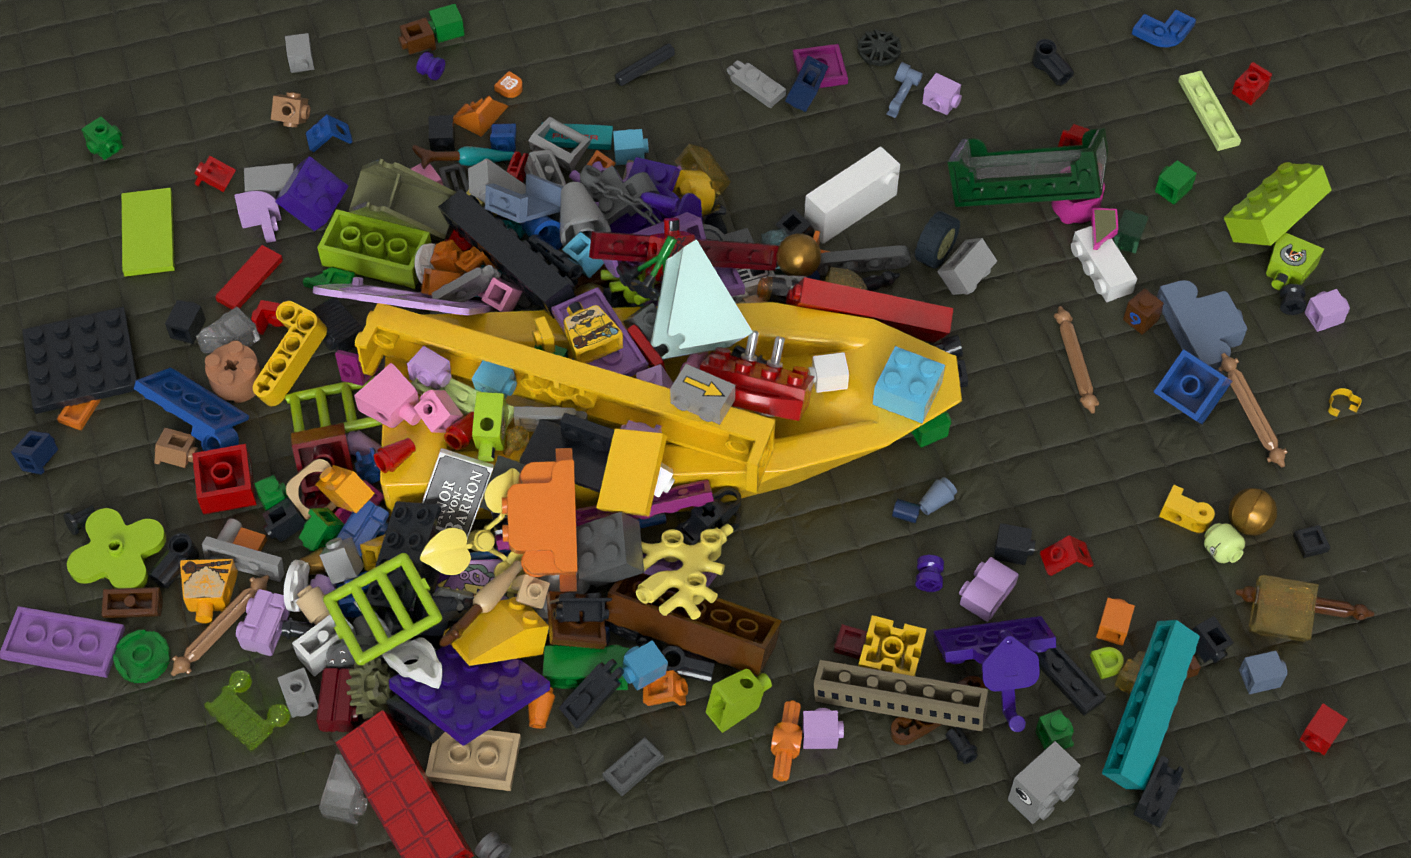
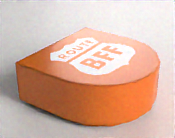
M508 71L494 85V90L507 98L517 97L523 90L522 80L517 75Z

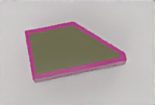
M1092 208L1093 250H1098L1104 242L1117 234V209Z

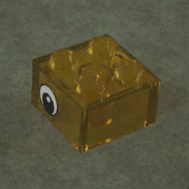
M1267 575L1259 576L1256 580L1249 632L1302 642L1311 640L1319 584Z

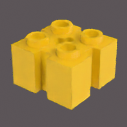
M872 615L866 643L863 646L858 666L916 676L927 629L909 624H904L903 629L893 627V620Z

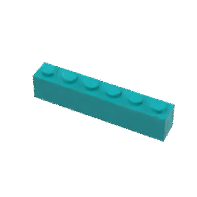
M1178 620L1157 621L1102 771L1103 775L1125 789H1146L1154 763L1159 755L1164 735L1169 727L1174 707L1178 702L1183 682L1187 677L1189 665L1196 651L1200 636Z

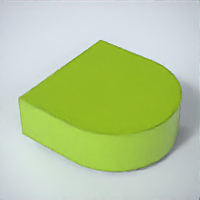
M1104 647L1091 651L1090 654L1100 679L1117 675L1121 671L1124 658L1119 650L1113 647Z

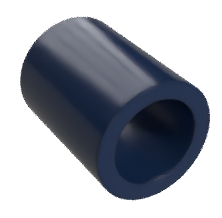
M897 499L892 517L916 523L921 505Z

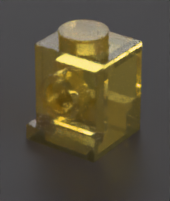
M1138 651L1134 660L1128 658L1118 675L1115 687L1131 695L1146 652Z

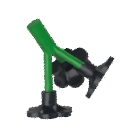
M668 235L659 254L640 266L636 265L633 267L626 261H621L616 266L621 283L627 286L630 291H636L641 297L657 301L660 296L662 283L654 285L656 282L655 276L662 264L664 274L666 260L669 258L677 239ZM655 264L651 274L647 275L644 281L641 282L638 276L643 273V270Z

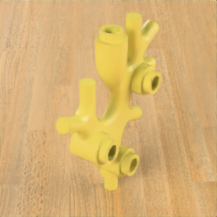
M725 524L720 529L704 530L701 533L700 542L694 545H686L683 542V534L674 529L665 531L662 534L660 543L641 542L642 553L646 554V557L643 558L644 571L662 558L668 562L680 560L683 566L678 570L660 571L648 577L638 585L636 590L638 599L644 604L652 603L669 588H677L679 591L659 606L660 613L666 616L676 607H683L691 619L699 618L701 612L696 605L700 604L704 599L713 603L718 596L717 593L706 587L707 579L702 572L723 574L725 565L713 561H716L721 556L722 545L726 543L727 537L733 533L732 526Z

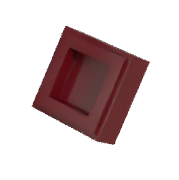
M842 624L835 643L834 652L860 659L868 631Z

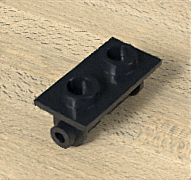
M575 593L559 594L558 599L549 601V604L557 605V608L553 609V619L558 620V622H579V611L583 612V622H603L604 619L609 618V609L605 608V603L612 601V598H602L601 593L585 594V598H576Z

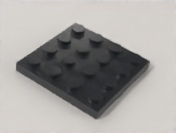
M124 306L22 330L32 406L35 414L136 391L134 386L138 378Z

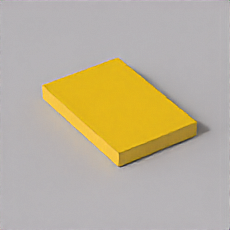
M625 429L614 430L597 509L616 513L622 511L625 514L641 516L650 515L667 440L665 434Z

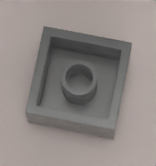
M621 511L576 527L579 579L595 587H601L644 573L640 524L638 520Z

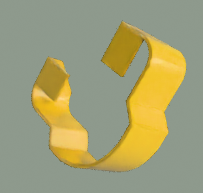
M1340 388L1332 393L1328 409L1331 415L1337 417L1340 410L1331 406L1334 400L1333 396L1338 394L1348 396L1350 401L1357 403L1358 407L1352 404L1349 407L1350 410L1357 412L1362 400L1360 397L1353 395L1351 390Z

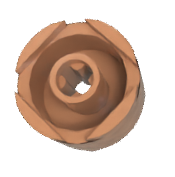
M232 341L215 349L205 358V371L215 395L225 401L229 400L235 403L248 401L255 396L253 384L261 370L255 353L249 347L242 345L239 341Z

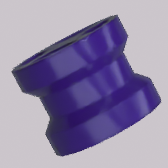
M424 52L417 62L416 70L419 74H427L431 80L436 81L444 72L445 60L440 57L435 58L430 52Z

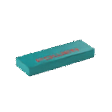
M564 124L591 139L587 149L611 150L613 126ZM552 128L549 129L544 137L545 140L558 147L576 148L579 143Z

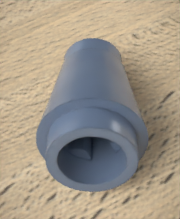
M947 478L936 479L917 504L921 505L920 510L924 514L929 515L931 512L954 500L957 490Z

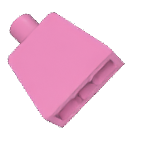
M392 363L354 395L360 412L390 428H395L403 420L412 426L421 420V417L414 409V406L419 403L416 389Z

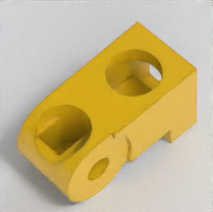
M1173 485L1159 517L1196 533L1207 531L1214 519V509L1207 503H1197L1181 495L1184 489Z

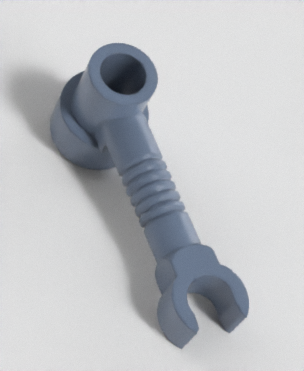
M902 62L895 76V80L901 82L902 85L895 98L891 101L890 109L887 115L894 118L897 117L911 86H918L923 76V73L911 69V66Z

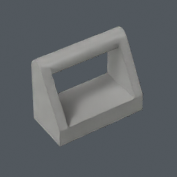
M549 117L528 140L530 150L532 151L552 150L558 165L569 172L573 171L591 143V139L552 117ZM552 128L579 143V145L570 154L545 140L544 137L549 129Z

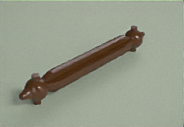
M1246 586L1243 589L1235 590V594L1241 596L1244 601H1254L1256 588L1253 586ZM1264 588L1259 590L1257 601L1264 605L1310 612L1313 596ZM1315 597L1313 613L1344 618L1353 616L1357 620H1364L1366 617L1374 616V612L1363 604L1353 606L1346 601Z

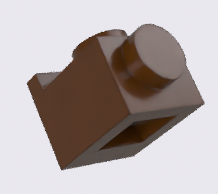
M426 18L399 26L401 36L398 37L402 50L407 49L409 55L429 48L432 51L436 50L434 33Z

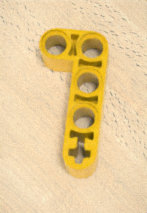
M292 301L281 303L276 310L277 319L288 329V332L253 384L254 394L271 407L279 405L284 400L285 395H287L327 333L326 325L315 313Z

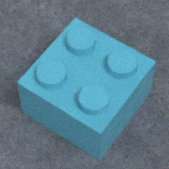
M895 346L875 385L872 405L923 423L943 382L945 365Z

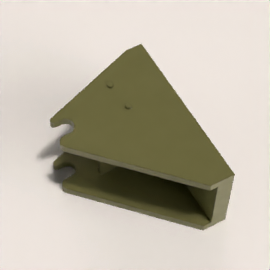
M378 159L362 166L349 213L430 232L431 239L442 242L446 239L450 225L447 224L438 206L457 192L399 163L394 162L390 164L383 159Z

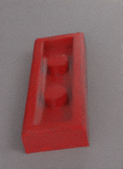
M261 245L215 296L216 301L237 312L283 261L282 255Z

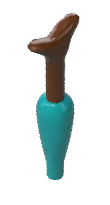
M417 145L412 147L414 153L422 159L421 166L423 169L433 161H458L463 166H473L485 159H489L493 163L511 161L514 154L513 151H499L472 146L461 147L458 151H431Z

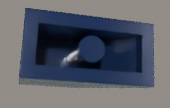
M807 56L790 88L785 102L791 104L794 108L806 112L817 94L829 66Z

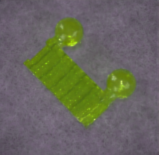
M238 670L230 676L229 685H225L221 689L223 693L212 703L207 701L204 706L209 714L216 718L218 723L223 724L225 729L229 730L235 738L237 737L242 744H245L251 752L273 733L272 729L274 727H282L289 722L290 711L286 706L276 704L269 709L267 719L263 720L236 695L237 692H246L252 685L250 674L244 670Z

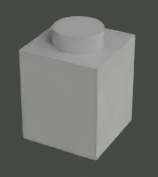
M309 34L285 36L287 58L291 73L314 70Z
M352 537L344 540L341 538L330 540L319 555L332 584L357 577L364 567Z

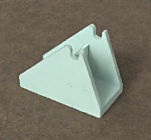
M697 240L686 245L666 260L651 340L653 347L665 344L668 347V352L662 356V359L714 351L716 347L727 348L753 333Z

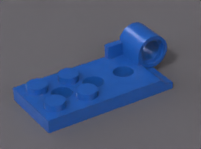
M168 368L138 379L135 382L134 390L141 393L146 399L162 406L165 411L173 413L193 426L191 435L201 441L203 451L239 445L238 434L232 427L247 421L249 415L178 371Z

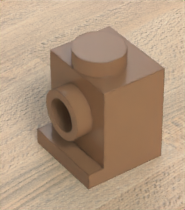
M164 428L155 446L154 463L160 465L161 462L186 468L188 462L193 463L192 453L198 452V448L195 447V437L187 433Z

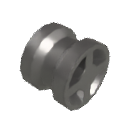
M493 831L479 842L475 849V854L479 858H508L512 847L508 843H502L500 836Z

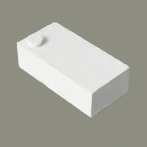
M881 146L806 195L804 218L812 225L814 230L820 231V242L822 244L897 195L900 164Z

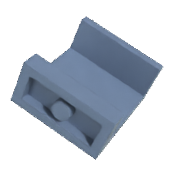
M526 174L525 194H519L494 183L486 185L485 209L518 223L560 212L561 189L563 186L532 174Z

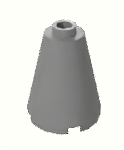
M569 182L561 189L560 240L563 247L579 232L591 239L592 231L611 232L608 221L582 183Z

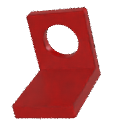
M1070 535L1040 551L1045 569L1050 576L1076 562L1090 568L1094 566L1086 543Z

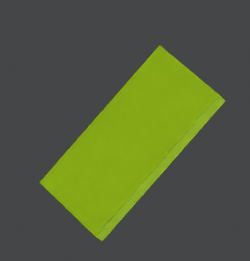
M171 188L121 193L122 270L124 277L175 271L173 197Z

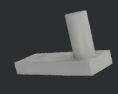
M235 519L227 520L217 539L206 536L203 541L202 548L205 560L233 559L237 570L260 577L268 575L270 580L280 582L284 576L281 557L232 544L242 527V524Z

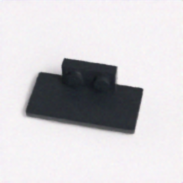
M567 413L563 414L560 425L541 419L519 461L525 465L532 462H556V448H572L575 484L600 493L614 429Z
M397 501L394 505L375 567L401 553H407L421 579L425 578L431 589L429 592L435 593L440 572L422 562L420 555L426 544L437 534L435 529L442 507L438 504ZM402 566L388 573L387 576L405 609L410 610L416 591ZM377 580L371 582L366 595L370 605L373 607L392 608Z

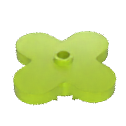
M103 508L93 512L88 517L85 525L86 532L91 540L90 543L76 549L68 557L67 569L71 577L76 582L83 584L92 583L105 577L110 580L114 589L143 588L148 581V571L144 565L145 559L159 552L166 542V534L162 525L154 519H142L133 524L125 525L121 515L116 510L110 508Z

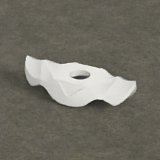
M426 639L407 640L382 654L388 665L395 669L402 677H410L415 681L439 689L442 681V665L436 656L432 644ZM410 659L418 660L417 662L410 665L404 664L407 660Z

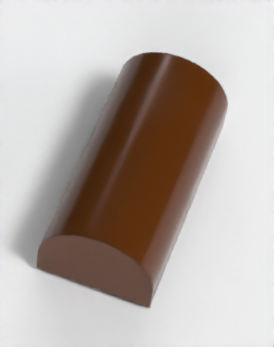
M159 587L103 589L101 616L103 618L161 616L163 606L161 590Z

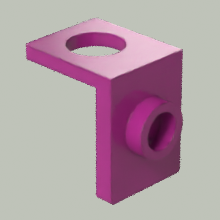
M342 350L335 352L341 381L363 386L372 377L363 374L358 354Z

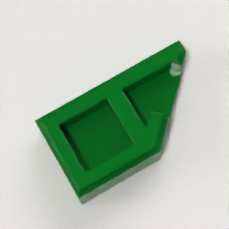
M331 267L323 270L322 274L315 277L304 278L303 285L313 289V286L352 284L353 277H356L354 272Z

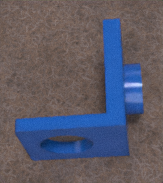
M325 115L306 132L310 151L315 152L332 136L351 144L353 141L348 124ZM336 125L344 131L345 135L338 131Z

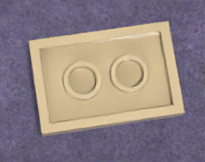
M487 730L463 746L444 732L434 744L432 743L425 774L430 781L511 791L521 735Z

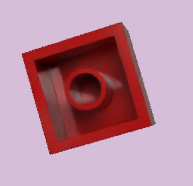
M246 444L192 453L197 500L203 515L257 505L252 461Z

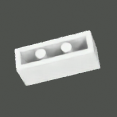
M1092 226L1075 231L1071 243L1072 253L1081 261L1085 274L1093 280L1097 293L1101 294L1106 302L1133 293L1137 277L1112 238L1104 242L1098 250H1093Z

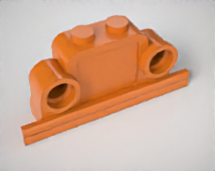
M556 448V462H532L527 464L519 475V484L512 485L508 490L507 497H502V514H507L508 525H502L503 542H508L512 552L523 554L521 565L527 575L534 578H540L545 575H559L560 592H577L576 574L578 569L574 460L572 459V448Z

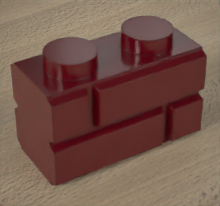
M323 669L316 719L319 730L322 732H351L354 730L355 722L360 721L361 714L357 715L355 713L357 706L350 705L352 697L347 695V691L351 690V686L346 683V680L352 679L349 674L350 669Z

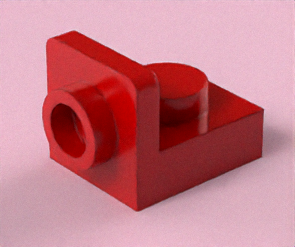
M209 156L206 163L200 162L194 173L198 176L195 185L199 186L201 181H204L224 192L236 170Z
M260 301L251 317L258 334L263 335L268 324L275 327L284 326L276 316V310L280 303Z

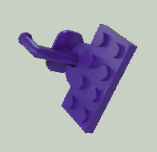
M636 157L627 180L637 173L646 172L649 174L660 194L645 192L641 194L640 198L652 208L653 213L661 222L665 218H673L686 212L700 217L702 220L701 200L692 193H686L680 199L679 196L672 192L681 171L679 168ZM643 208L641 209V211L644 213L645 211H648V209ZM626 213L610 224V229L612 233L632 234L648 228L651 223L639 213L633 216Z
M1042 616L933 631L934 642L946 663L960 664L965 662V660L974 659L982 664L984 685L991 691H1001L1002 713L1010 729L1014 732H1021L1025 728L1026 722L1016 712L1015 689L1030 687L1037 682L1040 672L1039 658L1035 652L1040 653L1047 651L1049 648H1056V637Z

